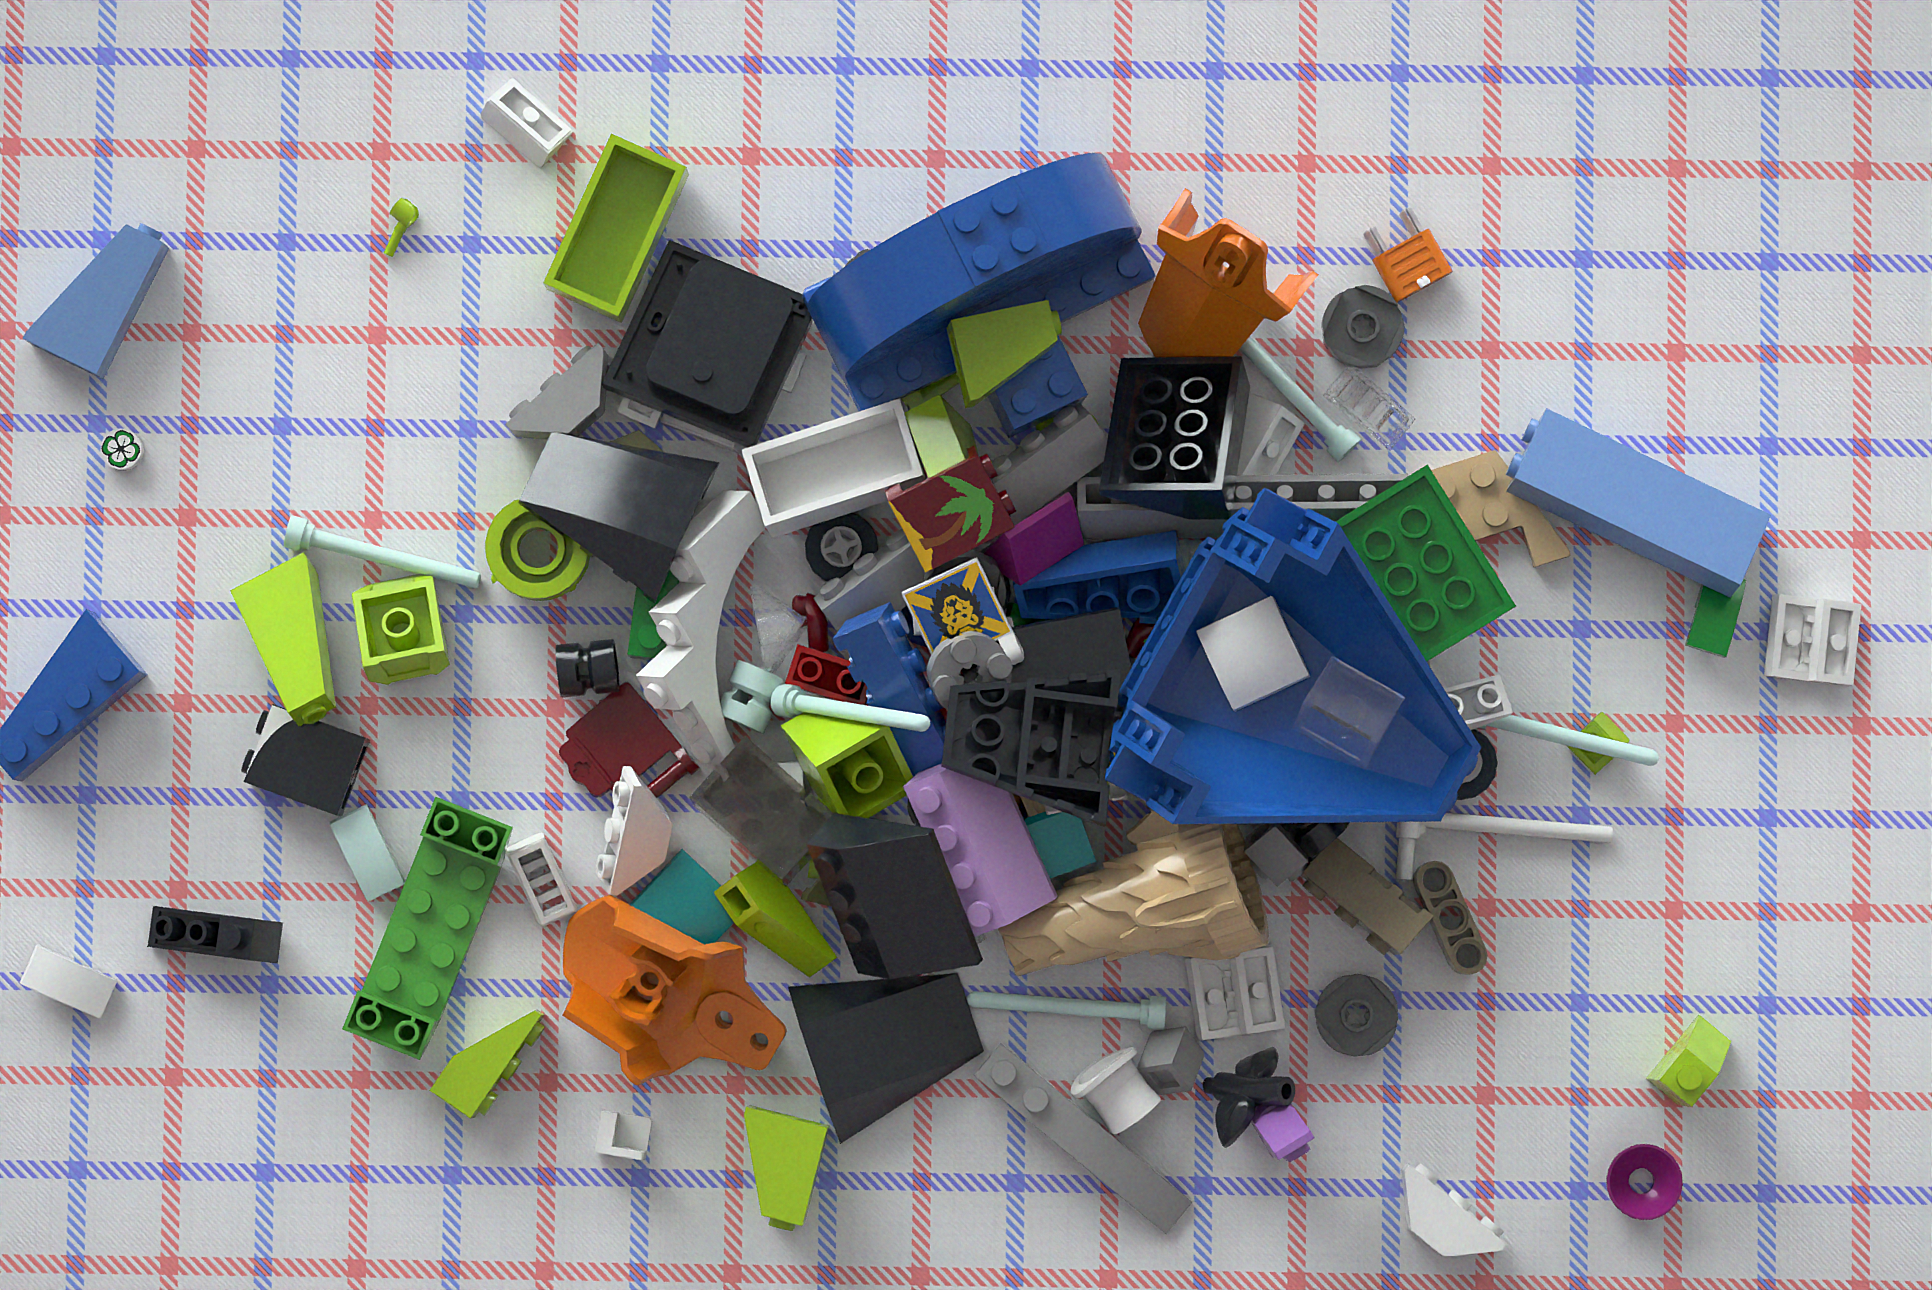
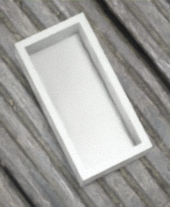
M900 399L742 449L764 526L771 538L886 502L888 500L885 490L899 483L904 491L926 480Z

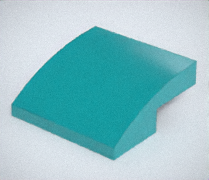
M683 849L669 861L629 904L704 945L715 943L734 923L713 893L721 885Z

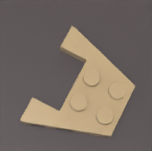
M1496 450L1431 470L1475 541L1520 527L1534 568L1571 556L1567 546L1536 505L1506 492L1512 478L1506 475L1508 466Z

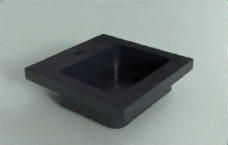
M669 240L606 373L602 386L608 391L744 447L755 446L808 334L813 319L803 301L801 293ZM660 317L661 321L657 327H652L655 319Z

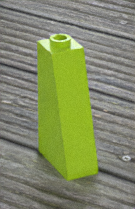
M303 552L230 590L288 714L298 726L318 722L326 716L328 711L336 708L319 577L314 565Z

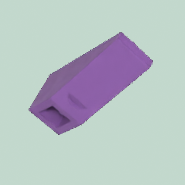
M1292 1104L1288 1106L1256 1107L1251 1123L1272 1157L1277 1160L1283 1158L1291 1162L1311 1150L1307 1143L1313 1140L1314 1136Z

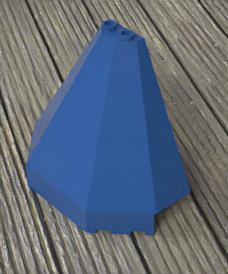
M1267 488L1262 489L1257 494V498L1250 510L1242 507L1223 523L1222 531L1224 532L1220 537L1215 540L1208 536L1199 544L1123 682L1118 694V705L1123 707V714L1121 720L1118 719L1113 724L1109 748L1116 755L1109 768L1106 769L1105 780L1146 801V805L1171 824L1441 822L1445 813H1448L1455 805L1457 791L1464 778L1470 775L1476 767L1477 755L1481 749L1480 744L1340 525L1309 508L1305 510ZM1273 596L1311 677L1235 712L1218 681L1196 631Z

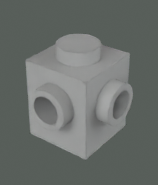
M1262 823L1247 835L1245 840L1244 852L1251 858L1250 864L1262 879L1269 878L1277 887L1286 879L1294 881L1308 867L1307 862L1309 860L1307 854L1294 841L1296 832L1294 830L1286 831L1280 823Z

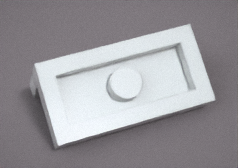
M1249 394L1237 475H1276L1305 423L1283 406L1257 395Z

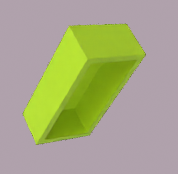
M611 134L545 277L543 284L546 289L622 323L689 176L687 167Z

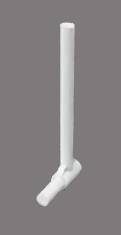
M1445 813L1441 822H1397L1396 838H1399L1396 879L1412 880L1415 839H1419L1426 832V828L1611 843L1613 829L1611 826Z

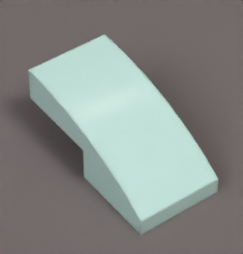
M367 804L330 821L334 835L367 902L405 884L404 878Z

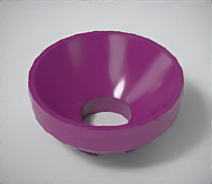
M1636 1144L1619 1152L1612 1160L1606 1176L1607 1191L1615 1207L1623 1214L1639 1220H1653L1668 1213L1677 1204L1683 1186L1682 1173L1674 1157L1666 1150L1650 1144ZM1639 1168L1648 1170L1653 1177L1651 1189L1643 1194L1634 1192L1629 1185L1631 1173Z

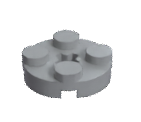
M976 631L962 632L963 635L956 636L951 640L947 638L933 651L927 665V679L930 682L932 694L945 709L948 710L950 686L964 684V678L960 675L962 668L970 669L972 664L977 665L976 672L979 674L975 680H971L968 684L1006 680L1007 683L1011 682L1012 662L1003 648L988 635Z

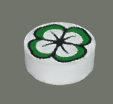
M115 429L103 438L100 452L107 465L119 471H127L140 463L144 454V447L141 439L132 431Z

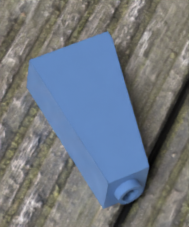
M140 223L138 229L126 224L24 334L23 339L64 361L104 379L169 250V247L160 241L163 234Z

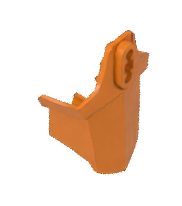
M1185 188L1172 210L1158 227L1157 245L1165 253L1138 325L1154 357H1233L1264 318L1277 322L1288 315L1319 274L1313 270L1305 275L1289 274L1272 293L1267 289L1266 260L1268 254L1266 243L1228 218H1222L1210 228L1192 236L1199 215L1191 203L1192 192ZM1224 262L1229 264L1228 268L1223 265Z
M607 895L588 903L569 919L563 946V975L570 982L572 988L569 1002L562 1016L620 1054L621 1070L634 1085L639 1086L652 1078L670 1075L699 1057L720 1059L759 1071L768 1066L786 1036L787 1029L784 1023L767 1008L745 980L744 947L724 941L704 945L612 895ZM721 1011L731 1014L733 1022L727 1023L722 1020ZM755 1034H764L768 1039V1043H759Z

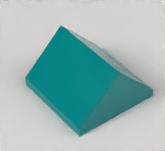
M1045 811L1024 819L1050 878L1097 862L1081 818L1065 812L1047 815Z

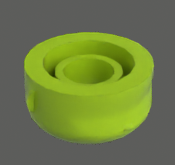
M519 499L503 507L494 517L485 541V553L492 572V583L494 584L498 581L509 592L533 601L552 600L574 591L589 566L591 556L581 550L580 545L566 534L562 536L518 503ZM542 529L549 531L555 536L558 544L555 559L545 567L533 568L527 566L520 557L519 547L522 539L533 530Z

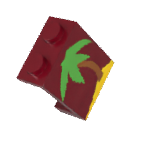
M974 445L967 448L969 458L904 491L900 483L885 490L887 500L925 573L1015 528L1010 515L1017 512L1006 489L998 493L992 481L998 474L988 454L979 456Z

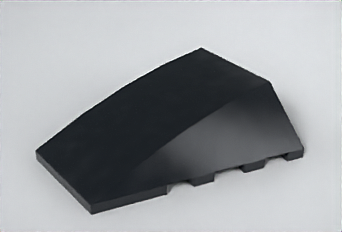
M551 432L518 503L562 536L564 534L569 536L580 545L581 550L592 558L596 556L613 569L615 575L626 583L630 581L644 592L643 595L655 603L670 572L678 547L700 500H703L719 462Z
M1121 669L1106 670V673L1086 675V672L1068 674V677L1044 679V676L1027 678V681L1007 683L1006 680L950 686L941 767L1105 827L1110 785H1107L1105 780L1106 769L1109 768V748L1113 719L1118 705Z
M958 973L788 987L797 1020L840 1144L984 1052Z

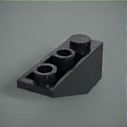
M153 906L147 947L278 964L283 922Z

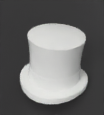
M1134 1047L1121 1049L1097 1059L1076 1077L1071 1086V1095L1075 1099L1085 1096L1089 1103L1097 1110L1111 1135L1120 1133L1145 1117L1161 1100L1160 1096L1143 1079L1131 1060L1137 1054Z

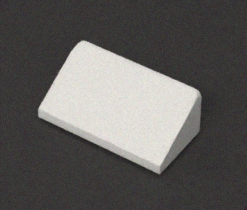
M513 78L487 100L481 112V117L539 168L550 160L573 133L571 128Z

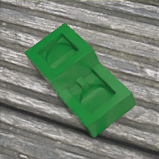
M1743 579L1740 587L1731 598L1701 584L1694 607L1696 610L1685 646L1723 658L1727 657L1747 580Z

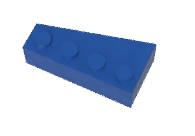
M1177 531L1083 545L1021 586L1013 581L1021 618L1056 619L1119 607L1121 618H1140L1139 623L1156 624L1157 619H1159L1185 571Z
M891 602L846 620L832 640L839 652L847 649L851 663L848 666V670L855 683L859 681L861 683L865 682L868 688L866 690L868 706L922 714L930 719V727L923 732L889 726L914 777L918 772L942 764L946 722L940 711L943 709V706L935 699L923 674L926 671L924 659L917 648L912 649L906 634L909 633L906 619L901 611L895 612Z
M88 609L84 611L0 728V766L12 780L24 781L148 675L95 612Z

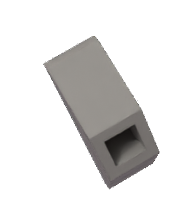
M597 343L593 348L586 346L572 358L571 363L573 365L562 375L555 373L541 385L540 390L542 392L531 402L524 400L510 412L509 417L511 419L505 425L516 437L548 439L551 432L575 436L582 434L605 413L606 389L603 388L602 382L608 371L609 356L604 348Z

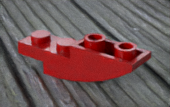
M797 644L785 684L799 686L804 691L831 700L867 705L866 690L868 688L865 682L861 683L859 681L855 683L848 670V666L851 665L850 660ZM943 707L940 711L946 722L947 709Z

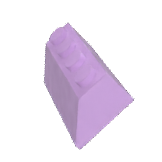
M942 764L918 772L903 786L920 826L934 829L974 937L1006 926L1058 897L1011 792L941 767Z

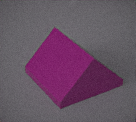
M1065 493L1015 525V528L1003 533L987 549L984 554L992 556L997 561L998 567L1004 576L1021 586L1084 545L1074 500L1070 493Z

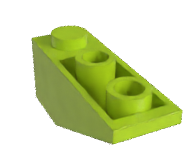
M767 855L736 874L713 892L737 927L809 978L837 958Z
M534 1010L455 1054L429 1091L470 1119L475 1118L478 1112L485 1116L498 1097L493 1090L501 1078L509 1081L522 1061L516 1056L525 1043L532 1047L545 1029V1026L540 1023L545 1014L539 1010Z

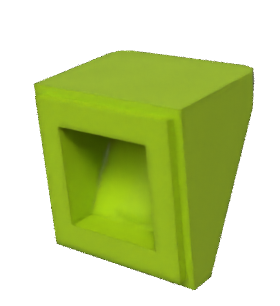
M1603 712L1595 716L1580 731L1627 744L1630 741ZM1567 746L1594 775L1614 758Z

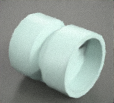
M737 660L729 678L732 689L731 691L723 692L720 699L723 717L764 734L773 714L769 708L772 693L778 685L785 684L786 680L759 667ZM749 695L753 696L750 701H748Z

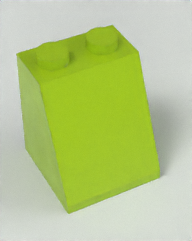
M803 712L781 725L812 790L832 814L837 813L869 818L907 796L903 786L913 776L889 726Z
M749 1105L745 1108L744 1119L761 1216L770 1218L769 1226L793 1231L795 1224L803 1226L806 1221L830 1125Z

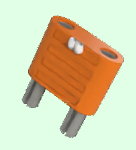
M1406 208L1407 214L1404 210L1399 214L1411 238L1388 250L1376 227L1370 228V232L1366 230L1363 234L1376 256L1372 261L1396 303L1453 272L1430 229H1423L1412 208Z

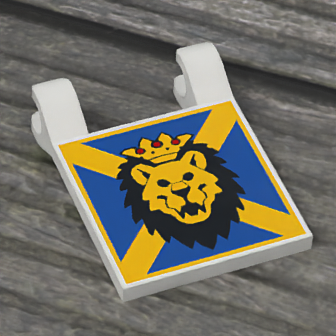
M977 557L902 592V596L931 655L935 648L947 638L951 640L956 636L963 635L962 632L976 631L988 635L995 641L998 640L1000 646L1010 658L1012 665L1024 660L1023 648L1013 632Z

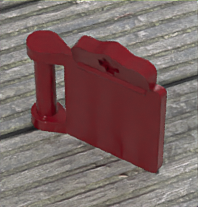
M628 682L622 683L619 692L610 693L567 729L566 736L569 740L559 749V755L568 765L572 780L585 786L590 794L596 798L604 796L610 790L613 792L615 782H620L623 766H631L640 777L670 751L678 760L647 785L656 798L661 796L687 773L692 776L700 769L695 760Z

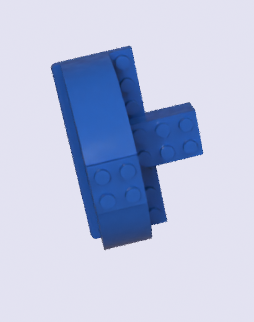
M1085 153L1060 159L1016 176H1011L938 210L936 213L913 224L864 253L833 276L805 288L802 298L858 411H862L901 399L957 373L947 333V327L953 319L1048 300L1051 311L1057 310L1060 322L1063 323L1154 280L1156 275L1138 241L1142 233L1141 227L1105 156L1101 153ZM1057 335L1058 340L1050 351L988 396L1008 439L1055 417L1059 411L1068 406H1076L1078 403L1082 404L1088 395L1059 335Z

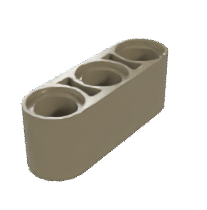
M1431 861L1422 864L1414 873V888L1423 908L1433 915L1429 922L1447 963L1452 970L1459 974L1470 975L1479 972L1487 962V950L1453 872L1443 862ZM1429 868H1435L1443 874L1444 884L1437 892L1429 891L1423 885V874ZM1446 906H1452L1460 913V924L1454 930H1448L1440 923V912ZM1463 944H1470L1477 951V961L1470 968L1461 966L1456 958L1457 950Z

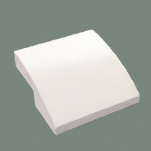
M1783 594L1772 595L1764 676L1853 686L1861 604Z
M1273 596L1196 631L1218 681L1235 712L1311 677Z
M1273 946L1242 952L1239 957L1232 959H1185L1197 1041L1285 1028Z

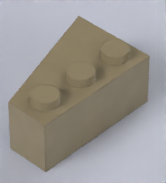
M1336 838L1330 845L1319 852L1301 875L1306 879L1302 886L1319 901H1322L1325 896L1338 906L1334 914L1352 929L1358 923L1369 933L1365 940L1382 955H1385L1388 951L1394 955L1402 954L1433 917L1425 908L1421 910L1404 895V891L1387 881L1372 865L1339 838Z

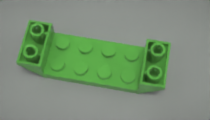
M435 797L420 834L423 836V839L362 990H357L342 1030L418 1060L421 1059L442 1018L502 868L513 827Z

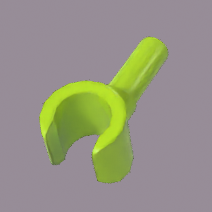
M400 198L390 210V215L399 221L384 251V254L391 257L394 256L403 233L419 216L418 208L408 199Z

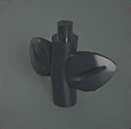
M1270 1047L1240 1060L1235 1066V1074L1219 1072L1215 1077L1204 1079V1092L1213 1094L1215 1099L1220 1101L1216 1109L1215 1123L1219 1140L1224 1148L1231 1146L1247 1129L1254 1117L1256 1107L1288 1106L1294 1100L1295 1084L1290 1077H1271L1277 1068L1279 1059L1276 1048Z

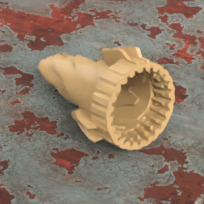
M1154 810L1144 816L1133 828L1126 831L1128 841L1137 846L1138 851L1104 861L1103 869L1068 880L1063 884L1062 889L1055 890L1058 895L1055 900L1006 926L998 928L1017 976L1057 964L1075 965L1105 956L1107 962H1111L1144 951H1149L1150 956L1167 951L1170 955L1209 960L1232 959L1239 957L1242 952L1265 946L1269 942L1267 916L1256 872L1250 864L1251 858L1244 852L1245 839L1239 825L1171 824Z

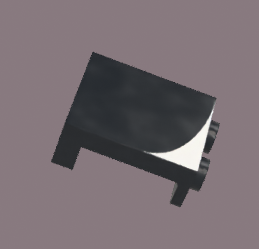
M272 704L270 711L264 710L259 718L256 734L261 736L255 751L249 749L245 756L241 772L246 774L244 782L333 815L343 816L370 739L321 721L298 726L285 708Z

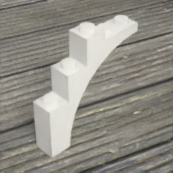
M723 490L690 521L670 568L680 583L649 611L657 626L658 635L666 642L667 646L636 675L644 689L645 698L653 705L654 709L672 710L674 721L682 728L691 744L692 753L701 764L729 766L739 756L726 728L719 701L716 676V647L723 603L733 575L749 546L765 529L759 506L751 491Z

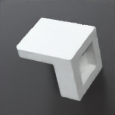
M602 1110L594 1152L645 1160L652 1119Z

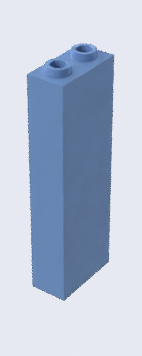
M1547 408L1539 421L1533 418L1530 420L1521 439L1528 443L1523 455L1519 453L1514 455L1506 472V475L1512 478L1506 492L1731 598L1745 577L1771 514Z

